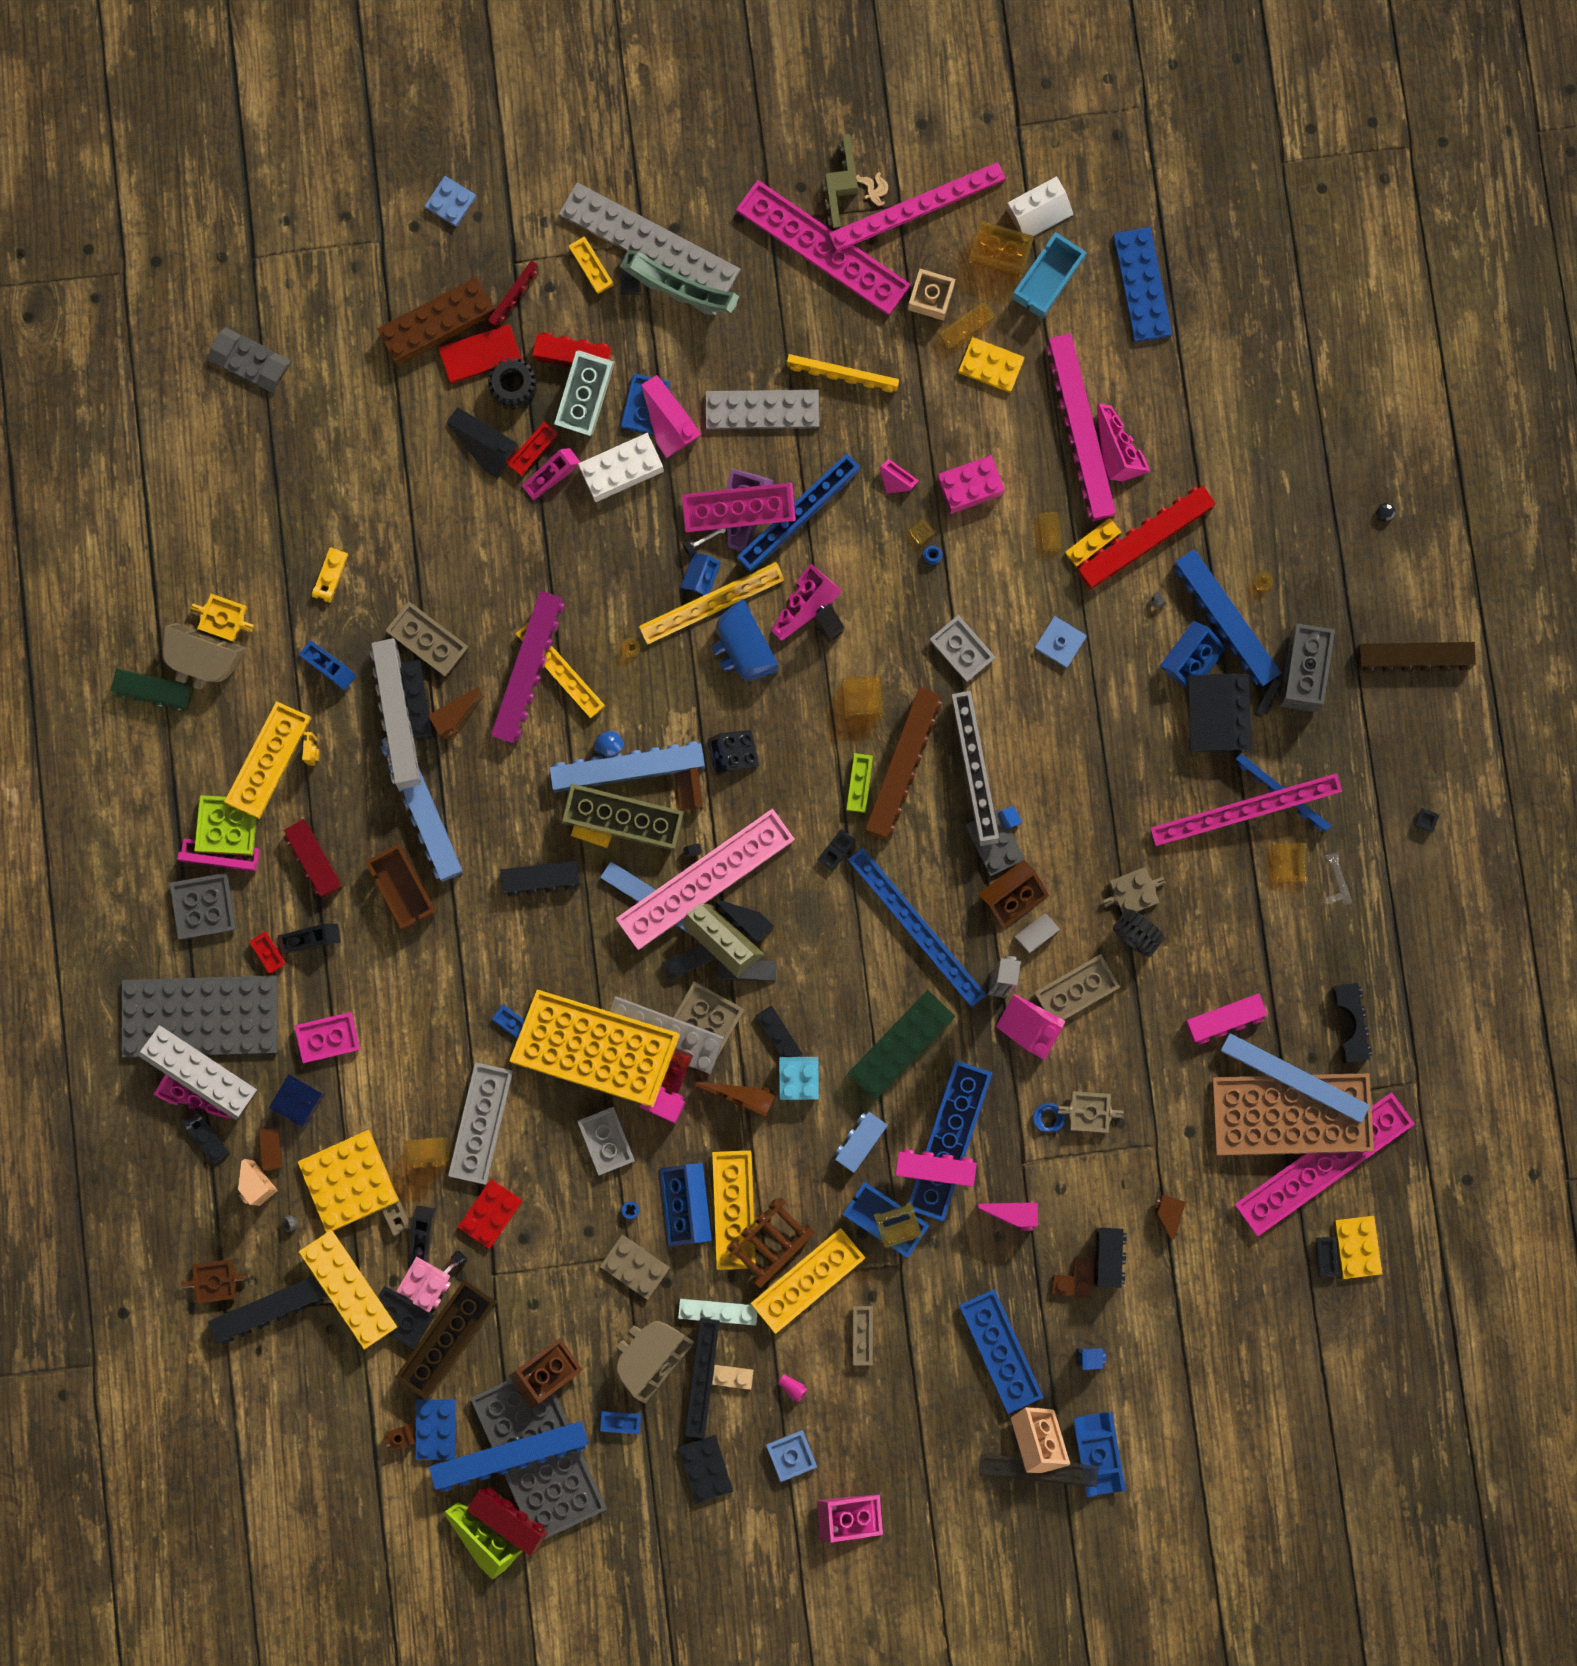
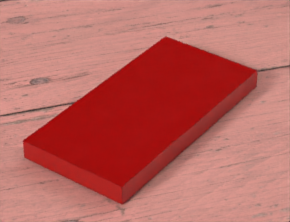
M510 324L438 347L451 384L491 371L495 364L499 365L500 360L506 362V358H510L511 361H514V358H518L519 361L522 360Z

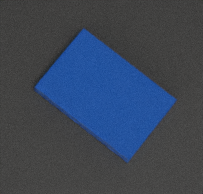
M633 373L621 429L643 434L648 433V435L655 436L641 384L652 377ZM661 380L669 390L670 381Z

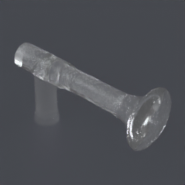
M1342 851L1323 856L1330 861L1340 891L1338 894L1324 897L1326 905L1343 900L1344 905L1352 903L1339 864V854Z

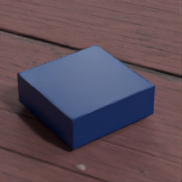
M1014 806L998 813L1006 830L1022 823Z

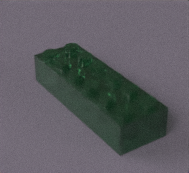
M927 990L847 1075L872 1100L876 1101L956 1016Z

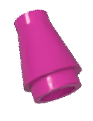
M785 1374L778 1381V1384L793 1401L799 1402L807 1392L804 1384Z

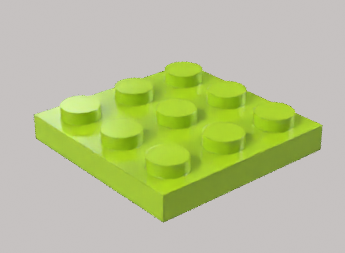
M200 795L195 853L253 856L257 818L225 804L226 797Z

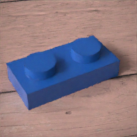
M602 1411L600 1431L640 1434L641 1414Z

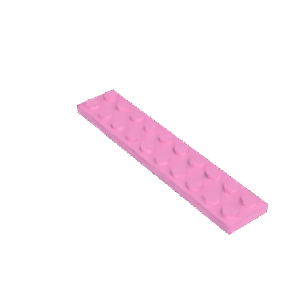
M771 809L616 918V921L636 949L640 950L683 920L686 914L697 905L710 901L791 844L795 839L775 811Z

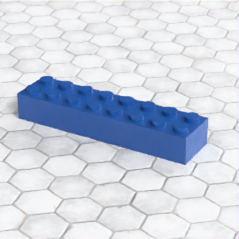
M955 1060L925 1152L934 1153V1157L939 1158L942 1157V1154L951 1155L953 1160L960 1161L961 1157H965L992 1072ZM915 1179L906 1209L943 1222L956 1184Z

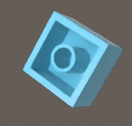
M779 1057L780 1100L819 1099L818 1057Z

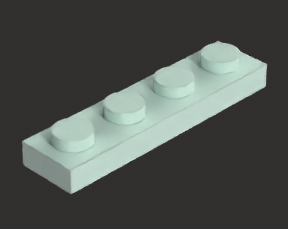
M680 1299L679 1319L700 1320L702 1317L717 1319L723 1323L757 1324V1311L752 1305Z

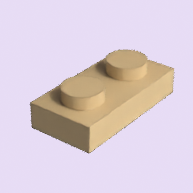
M715 1365L712 1385L751 1390L754 1370Z

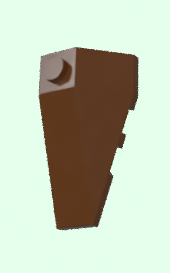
M696 1082L695 1084L696 1087L765 1118L775 1099V1096L772 1095L773 1091L766 1087L759 1089Z

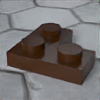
M1075 1257L1073 1277L1054 1274L1052 1294L1091 1299L1095 1260Z

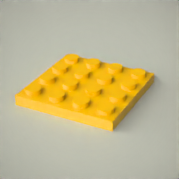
M370 1130L298 1161L326 1233L330 1230L335 1231L399 1202Z

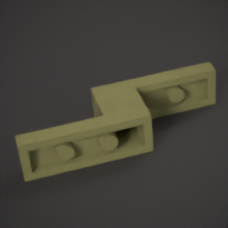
M850 134L843 135L842 142H839L840 152L844 153L845 159L842 160L843 171L826 173L825 180H822L823 191H827L828 198H825L826 210L830 209V216H827L828 226L832 227L833 231L841 228L836 196L857 194L858 192Z

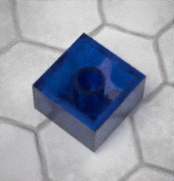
M288 1074L269 1109L306 1128L325 1094Z

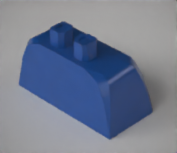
M741 599L717 620L716 631L719 641L711 647L716 656L726 652L728 657L719 661L722 669L728 671L734 668L737 674L744 680L759 679L777 673L778 663L745 600Z

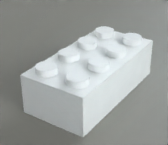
M648 433L578 463L595 502L664 472L663 465Z

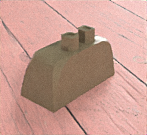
M178 623L165 626L162 643L163 661L169 667L176 670V681L186 683L188 676H193L192 686L198 689H203L207 681L220 682L230 677L246 650L242 646Z
M654 1321L643 1329L633 1326L628 1332L634 1339L630 1345L622 1340L616 1346V1349L621 1354L616 1365V1375L629 1393L643 1403L648 1402L694 1345V1341L661 1321Z

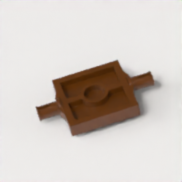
M233 1259L193 1264L192 1281L181 1282V1285H188L182 1286L181 1290L193 1288L197 1304L236 1299L237 1282L248 1281V1278H241L247 1277L248 1274L236 1275L233 1268Z

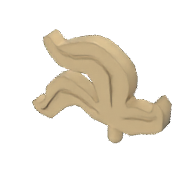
M881 173L876 174L875 181L878 187L873 190L874 182L871 178L859 177L857 175V182L868 187L869 195L864 196V199L870 198L871 202L876 206H883L885 202H881L879 197L887 194L888 184L880 177Z

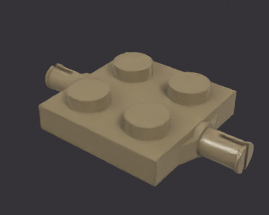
M1146 867L1110 880L1112 897L1102 900L1103 903H1106L1104 907L1106 908L1116 903L1123 914L1126 909L1137 912L1160 903L1156 895V887L1166 884L1165 881L1159 882L1164 880V877L1152 880L1148 875Z
M1072 1091L1069 1107H1057V1109H1060L1057 1111V1114H1068L1070 1119L1069 1130L1109 1133L1111 1118L1122 1119L1123 1115L1117 1114L1124 1113L1123 1110H1112L1110 1104L1111 1094Z

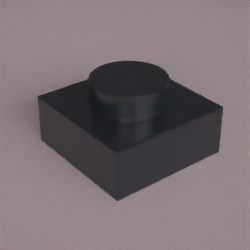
M1420 808L1414 826L1433 833L1440 814Z

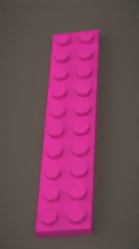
M759 180L756 181L736 209V212L888 316H890L911 287V284L854 245L836 252L828 236L830 232H833L831 229Z
M1392 1092L1371 1106L1373 1152L1304 1154L1234 1204L1256 1236L1261 1235L1414 1125V1122Z

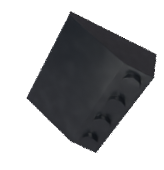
M1249 674L1188 675L1189 751L1244 753L1252 750Z

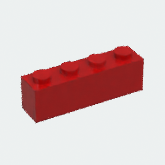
M547 332L537 333L533 350V359L536 361L572 367L575 353L578 350L607 360L611 359L612 354L611 347H608L605 343H597L596 345L584 339L575 341L571 340L572 338L568 336H561L559 338Z

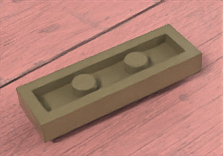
M853 1306V1365L873 1366V1306Z

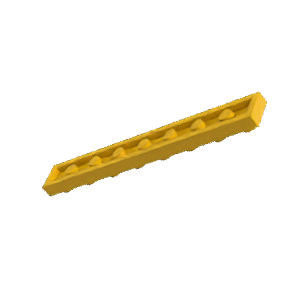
M777 562L770 564L640 625L639 628L645 642L648 645L725 609L741 599H746L784 581Z

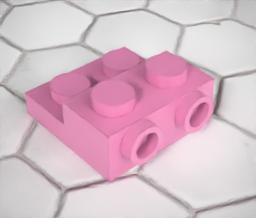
M416 1257L396 1292L412 1300L415 1305L430 1312L432 1308L436 1310L441 1301L438 1298L440 1293H446L451 1283L448 1282L450 1275Z

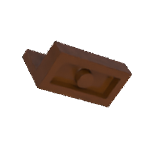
M698 768L690 769L689 772L676 773L680 810L702 809Z

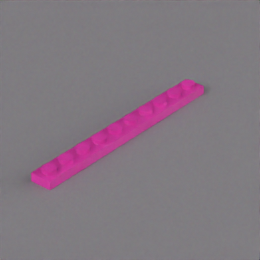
M997 162L830 232L828 236L835 251L838 252L1002 183L1006 178Z
M1336 773L1151 827L1155 845L1158 846L1342 792Z

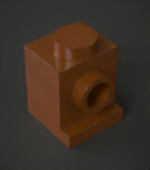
M410 1424L386 1432L387 1436L384 1437L387 1448L391 1447L392 1451L416 1443ZM396 1435H400L402 1437L401 1442L395 1441Z

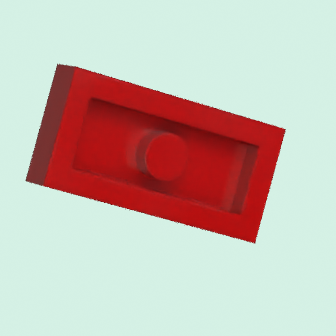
M266 931L249 941L269 974L286 965L285 960Z

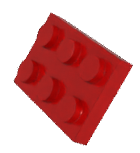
M490 1179L458 1228L488 1249H491L523 1200L493 1179Z

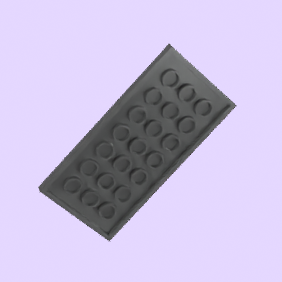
M277 976L122 980V1057H139V1052L159 1025L204 1055L278 1053Z
M511 1379L470 1398L492 1447L569 1425L555 1392L531 1408ZM571 1449L566 1451L567 1455L555 1458V1455L547 1457L548 1460L536 1464V1461L528 1462V1467L517 1469L514 1466L509 1468L510 1472L504 1473L520 1511L525 1512L530 1520L540 1523L545 1528L544 1530L548 1532L545 1539L607 1510L581 1451L574 1452Z

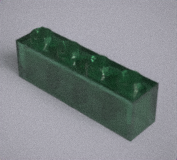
M116 669L110 691L116 694L115 697L126 700L127 697H131L138 703L145 704V701L153 702V706L163 708L164 705L171 706V710L182 712L183 709H189L194 688L191 685Z

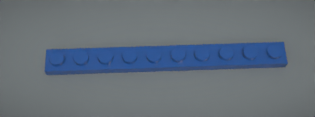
M861 848L848 859L849 863L972 1008L986 996L985 992L864 848Z

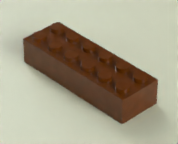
M475 277L377 328L398 367L488 320L495 311V308L478 277Z

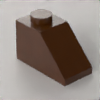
M1161 1195L1160 1198L1157 1197L1154 1209H1157L1156 1215L1168 1238L1175 1239L1186 1202Z

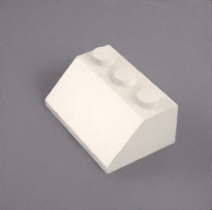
M1057 176L1008 202L1006 208L1024 241L1073 216L1066 191Z

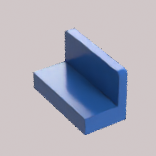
M693 554L681 588L694 591L701 596L709 594L721 562L709 555Z

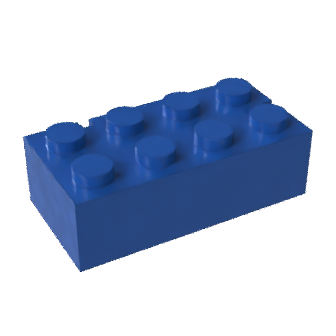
M863 1182L854 1196L857 1198L856 1202L852 1200L842 1215L908 1258L929 1225L916 1216H913L911 1219L909 1211L866 1182Z

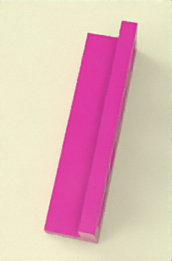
M183 838L182 851L178 852L177 859L181 862L257 872L260 849L254 848L253 862L244 861L241 857L242 855H237L233 859L225 858L223 854L207 856L205 853H202L203 855H199L200 853H186L188 843L195 844V840Z

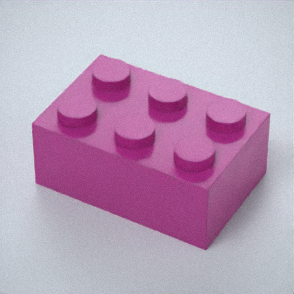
M992 455L940 473L937 477L950 514L1003 496L1005 491Z

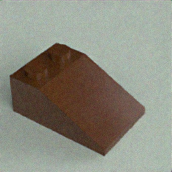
M479 687L428 715L443 741L446 739L450 741L457 737V733L461 731L484 697Z
M559 1338L511 1373L509 1378L532 1408L583 1369L561 1338Z

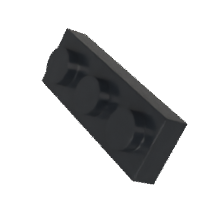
M700 944L661 964L670 981L716 959V957Z
M772 1005L755 1015L781 1057H799L803 1055Z

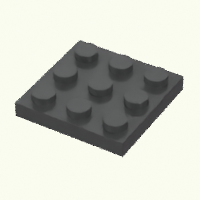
M228 873L170 883L178 940L237 930Z

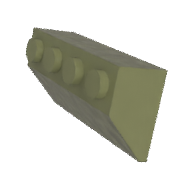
M699 904L686 914L683 927L736 977L764 957V953L712 904Z

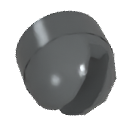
M1158 591L1151 596L1150 603L1153 607L1160 608L1167 604Z
M293 1215L283 1217L281 1220L286 1232L295 1230L299 1224L298 1219Z

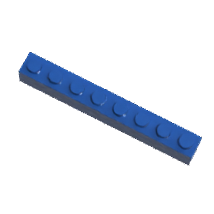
M846 453L794 502L796 521L772 523L737 556V561L749 574L753 573L860 472V466Z
M1195 549L1177 560L1173 565L1175 567V574L1179 578L1182 577L1187 591L1194 594L1197 598L1195 599L1197 605L1206 611L1208 621L1216 625L1218 635L1222 640L1225 639L1228 642L1230 652L1233 655H1237L1244 671L1247 670L1251 675V682L1261 689L1272 682L1274 678H1278L1282 674Z
M579 1421L431 1465L429 1469L435 1490L440 1489L441 1492L453 1489L452 1485L457 1483L460 1486L471 1484V1479L479 1478V1481L488 1479L490 1474L498 1472V1475L510 1472L509 1468L514 1466L517 1469L528 1467V1462L536 1461V1464L548 1460L547 1457L555 1455V1458L567 1455L566 1451L571 1449L574 1452L585 1450V1445H588L589 1442L583 1421Z

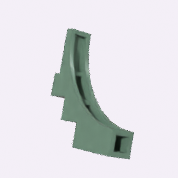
M628 250L620 265L622 269L650 289L664 291L678 302L690 303L705 315H716L717 312L732 313L739 299V296L733 292L714 289L678 275L649 259L639 251Z

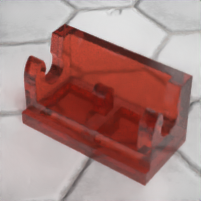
M675 1048L664 1080L669 1081L671 1084L663 1081L662 1086L678 1094L692 1061V1054Z

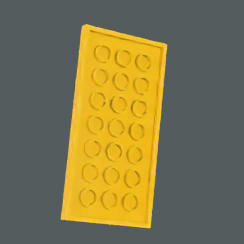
M537 990L511 1055L510 1062L654 1107L680 1034Z

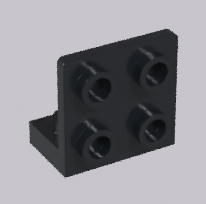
M751 730L719 733L708 739L716 776L724 775L732 770L759 767Z

